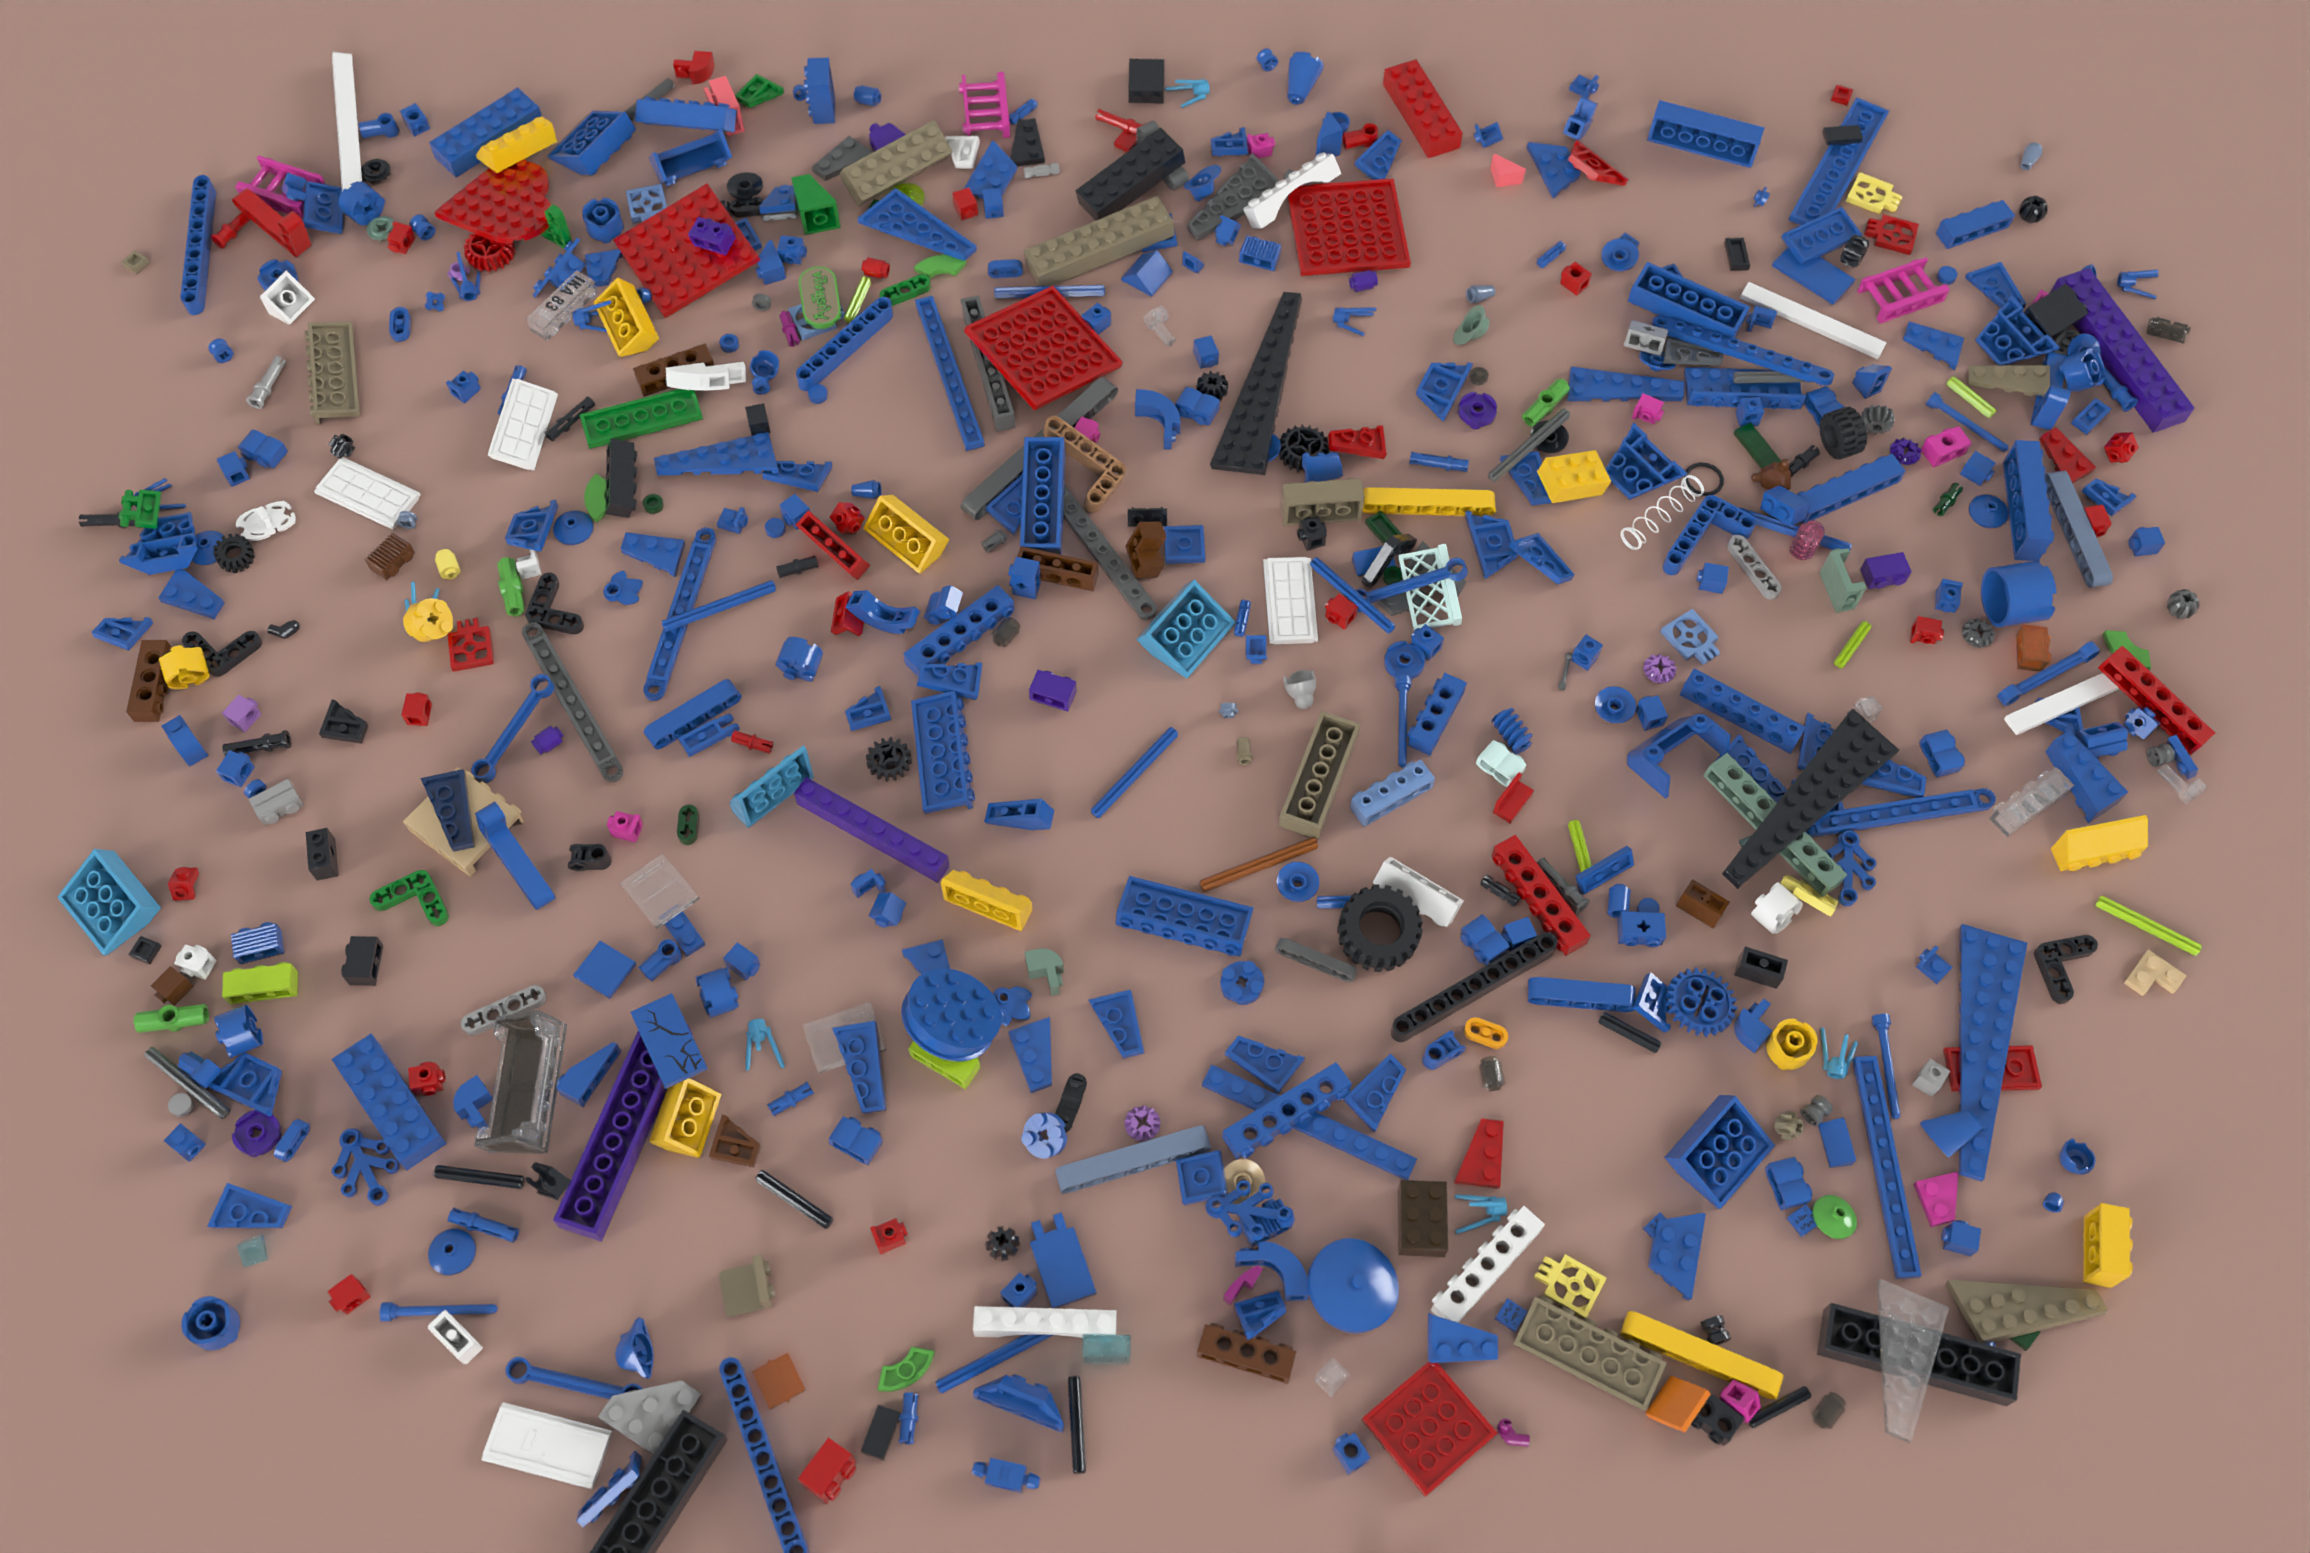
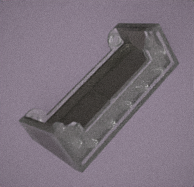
M540 1010L496 1017L494 1035L498 1041L502 1042L489 1125L488 1127L478 1129L474 1146L490 1153H548L557 1095L556 1087L560 1076L567 1024Z

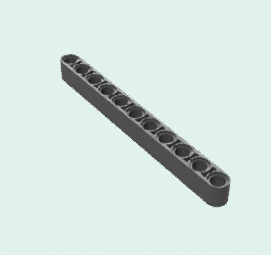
M1100 377L1058 414L1057 417L1075 428L1081 417L1092 419L1111 402L1118 393V387L1104 377ZM1043 429L1034 437H1044ZM1024 446L962 501L960 508L975 520L981 519L987 513L986 506L1023 474Z

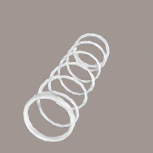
M1693 475L1685 476L1681 481V486L1672 487L1669 491V496H1662L1658 499L1657 507L1647 508L1645 517H1637L1633 521L1632 528L1627 527L1621 530V538L1625 545L1633 550L1641 548L1642 543H1646V538L1640 531L1634 528L1635 521L1641 518L1645 519L1650 530L1658 533L1657 525L1652 520L1646 518L1647 511L1651 508H1657L1661 518L1665 522H1671L1669 514L1658 507L1660 500L1669 498L1674 509L1678 512H1683L1680 502L1671 497L1672 490L1677 487L1682 488L1684 496L1689 501L1694 502L1695 497H1700L1704 493L1701 481ZM1686 478H1692L1699 484L1701 494L1693 493L1686 484ZM1683 488L1693 496L1694 500H1690L1686 496ZM1671 499L1675 500L1681 506V511L1673 505ZM1659 509L1669 517V521L1663 518ZM1647 520L1655 525L1657 531H1654L1649 526ZM1625 530L1631 532L1639 542L1638 547H1634L1627 542L1623 533ZM1635 531H1637L1643 536L1645 542L1641 541L1639 535Z

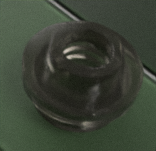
M1476 367L1470 371L1469 377L1474 385L1480 386L1488 380L1489 374L1486 369Z

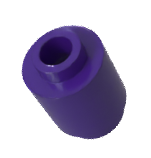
M1367 270L1353 273L1351 278H1349L1350 288L1354 289L1355 292L1373 289L1374 286L1378 285L1376 272Z
M550 725L535 735V739L531 743L540 755L544 752L547 754L563 742L561 738L564 735L557 726L553 728Z

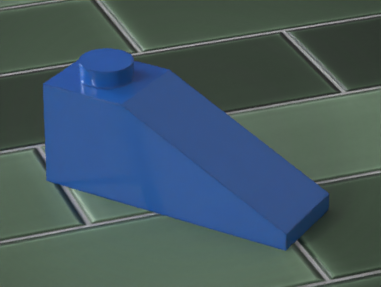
M1042 798L988 803L984 822L986 824L1026 830L1051 829L1054 809Z
M612 1042L569 1068L566 1074L561 1075L556 1087L560 1095L584 1107L622 1052L618 1044Z

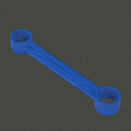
M1452 558L1443 568L1369 592L1364 589H1356V591L1366 597L1367 601L1373 603L1448 578L1453 581H1461L1467 576L1468 569L1464 560ZM1454 566H1463L1459 573H1450Z
M2090 641L2077 652L2017 685H2009L1997 695V698L2005 707L2009 706L2022 695L2082 662L2087 663L2091 661L2101 650L2093 641Z
M539 674L533 677L530 682L532 691L485 759L477 760L472 765L471 773L479 782L488 783L495 778V765L541 698L549 697L553 693L554 684L547 675ZM541 682H548V686L544 690H536ZM490 766L486 775L478 776V772L482 767Z
M522 1357L511 1359L506 1366L507 1377L516 1384L533 1381L610 1399L613 1395L627 1393L632 1389H643L635 1383L621 1387L535 1367ZM518 1363H525L527 1366L526 1374L518 1379L513 1378L511 1374L513 1367Z

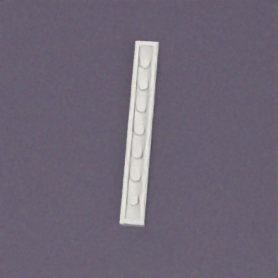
M1748 282L1740 296V299L1759 307L1777 311L1776 315L1875 359L1879 358L1887 343Z
M2101 673L2007 715L2004 720L2013 732L2018 735L2117 691L2119 688L2104 673Z

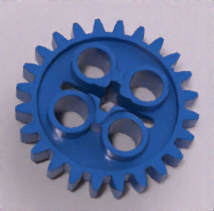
M1697 967L1692 972L1686 969L1684 973L1679 972L1666 988L1668 992L1665 994V997L1668 1000L1665 1005L1671 1007L1668 1014H1675L1673 1022L1679 1020L1681 1022L1680 1028L1687 1026V1033L1693 1029L1696 1036L1701 1031L1705 1037L1710 1032L1715 1036L1719 1031L1722 1033L1736 1016L1734 1012L1737 1010V1007L1733 1004L1737 999L1730 997L1734 990L1726 989L1729 983L1722 984V976L1717 979L1714 978V971L1708 975L1705 968L1701 973H1699ZM1705 987H1707L1708 991L1701 1002L1702 1007L1698 1010L1697 1016L1694 1017L1695 1010L1701 1001L1700 997L1703 995Z

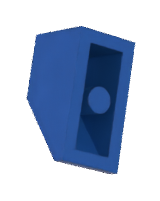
M770 240L760 253L759 258L761 261L757 263L758 268H755L758 279L762 278L764 285L786 279L784 266L773 241Z
M1877 364L1861 367L1856 371L1852 384L1867 399L1881 392L1892 368L1891 366Z

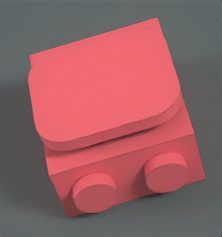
M723 76L710 80L711 94L708 87L703 88L706 102L714 103L715 106H718L719 103L729 104L731 109L737 110L735 131L726 132L727 136L745 132L740 107L727 77Z

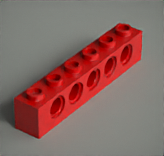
M2123 645L2098 667L2138 707H2148L2156 714L2155 718L2161 722L2159 726L2170 737L2177 735L2189 755H2192L2215 734L2203 720Z
M1516 834L1494 846L1492 852L1493 862L1496 866L1501 867L1506 880L1515 886L1517 894L1529 905L1531 914L1540 920L1543 930L1557 938L1556 948L1567 956L1586 945L1591 935ZM1510 860H1515L1518 864H1512ZM1522 877H1528L1531 881H1525ZM1534 894H1541L1543 898H1538ZM1547 910L1553 911L1556 915H1550ZM1560 927L1566 928L1568 932L1561 931Z

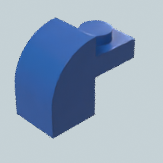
M1580 97L1574 114L1569 116L1563 134L1576 140L1582 139L1593 121L1592 117L1598 103L1585 97Z
M181 715L161 726L189 767L209 756Z
M1765 999L1759 1004L1755 1002L1748 1011L1743 1008L1734 1024L1736 1037L1753 1053L1758 1050L1773 1031L1759 1020L1771 1005Z
M476 1075L458 1088L453 1099V1106L458 1116L462 1120L466 1118L472 1128L477 1126L482 1132L489 1127L478 1109L494 1099L482 1080Z

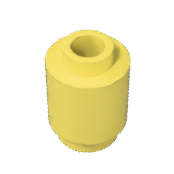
M443 549L436 553L435 562L440 576L443 579H455L460 574L455 554L449 549Z

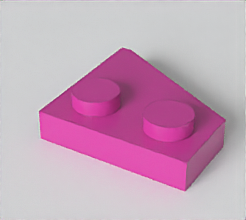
M1957 1172L1916 1181L1913 1184L1930 1227L1951 1223L1955 1220L1958 1186Z

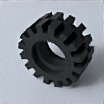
M228 534L229 538L222 536V542L216 541L218 546L214 545L213 554L222 569L225 568L227 572L232 570L233 573H237V569L242 572L244 571V566L248 569L250 567L248 563L252 564L254 562L252 559L255 558L254 550L248 539L246 540L244 536L240 537L239 534H235L233 537L232 534ZM239 548L242 550L241 554L235 558H228L226 556L232 549Z

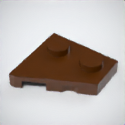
M722 1114L709 1157L754 1168L761 1146L755 1139L747 1135L743 1129L729 1120L726 1115Z

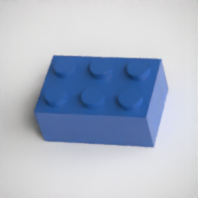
M829 57L807 58V66H804V74L807 79H804V89L808 91L806 93L807 104H810L808 106L809 117L813 118L814 124L835 123V92Z

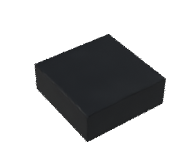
M140 936L128 955L150 965L162 946L155 941Z

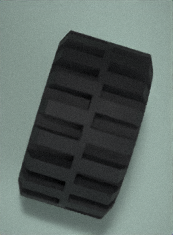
M1846 406L1822 416L1819 425L1820 436L1830 456L1840 460L1865 450L1867 430L1861 415L1856 409Z

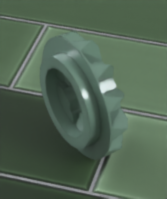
M386 216L373 219L367 226L368 235L373 241L377 239L380 242L383 239L387 240L389 232L394 228L392 225L394 220Z

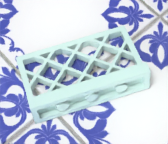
M1446 544L1438 545V548L1398 555L1403 580L1411 578L1412 575L1414 577L1419 576L1415 571L1420 564L1429 569L1428 572L1436 570V565L1440 569L1445 567L1449 561ZM1435 554L1436 561L1432 566L1423 561L1427 555ZM1413 559L1417 564L1411 570L1404 565V560ZM1450 578L1438 581L1436 585L1433 583L1429 584L1433 589L1428 596L1418 591L1420 588L1411 590L1413 591L1412 595L1410 591L1406 592L1414 631L1417 628L1420 629L1425 624L1431 628L1462 624V615L1455 583ZM1436 590L1444 596L1440 604L1431 599ZM1416 594L1425 599L1420 607L1412 603V599ZM1428 601L1437 606L1432 615L1423 610ZM1439 609H1442L1447 613L1448 619L1440 621L1434 616ZM1419 613L1429 618L1425 624L1417 625L1416 617Z

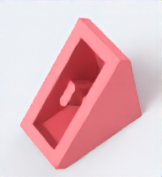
M1495 153L1492 157L1490 169L1496 187L1516 185L1523 182L1525 168Z

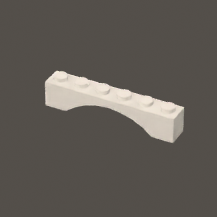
M1318 154L1315 156V160L1303 164L1302 169L1290 173L1286 180L1277 182L1274 188L1265 190L1261 197L1249 201V205L1243 208L1251 228L1262 229L1275 220L1282 202L1289 193L1300 185L1308 182L1329 183L1339 176L1341 172L1334 155Z
M974 1306L973 1332L975 1337L1048 1334L1090 1340L1116 1341L1117 1310Z

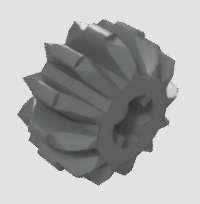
M1871 405L1870 408H1865L1861 415L1868 433L1884 434L1885 431L1891 430L1895 421L1893 409L1887 408V406Z

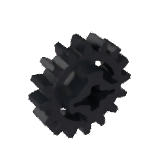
M892 737L889 738V741L881 738L880 744L876 741L874 742L875 748H868L869 754L866 755V760L868 761L866 762L867 768L870 769L871 775H877L878 780L883 776L886 782H888L889 777L896 781L897 775L904 777L903 771L910 770L909 764H912L911 751L907 750L906 743L901 745L900 739L893 742ZM899 752H900L901 755L903 756L902 759H901L900 756L898 755ZM875 759H877L879 766L875 763Z

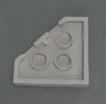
M681 1380L613 1395L598 1418L654 1455L682 1410L689 1413L701 1393Z

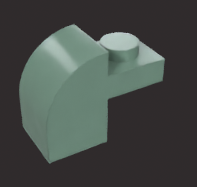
M1044 948L1025 951L1029 979L1047 976L1051 996L1060 994L1059 986H1063L1061 973H1064L1063 962L1060 956L1054 951Z

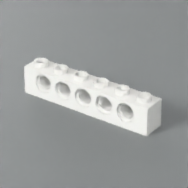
M1525 1206L1519 1211L1514 1209L1507 1217L1508 1224L1505 1227L1500 1225L1492 1234L1494 1239L1490 1243L1485 1241L1477 1250L1479 1255L1476 1259L1470 1258L1463 1265L1462 1268L1465 1271L1460 1276L1455 1274L1447 1283L1449 1288L1445 1293L1440 1291L1432 1299L1434 1305L1431 1311L1436 1316L1459 1323L1542 1231L1545 1224ZM1511 1229H1518L1522 1236L1515 1237L1511 1233ZM1496 1246H1504L1507 1253L1502 1254L1498 1252ZM1481 1262H1489L1492 1269L1485 1270L1481 1266ZM1466 1278L1475 1279L1477 1286H1469L1466 1283ZM1453 1294L1459 1295L1462 1303H1454L1450 1296Z

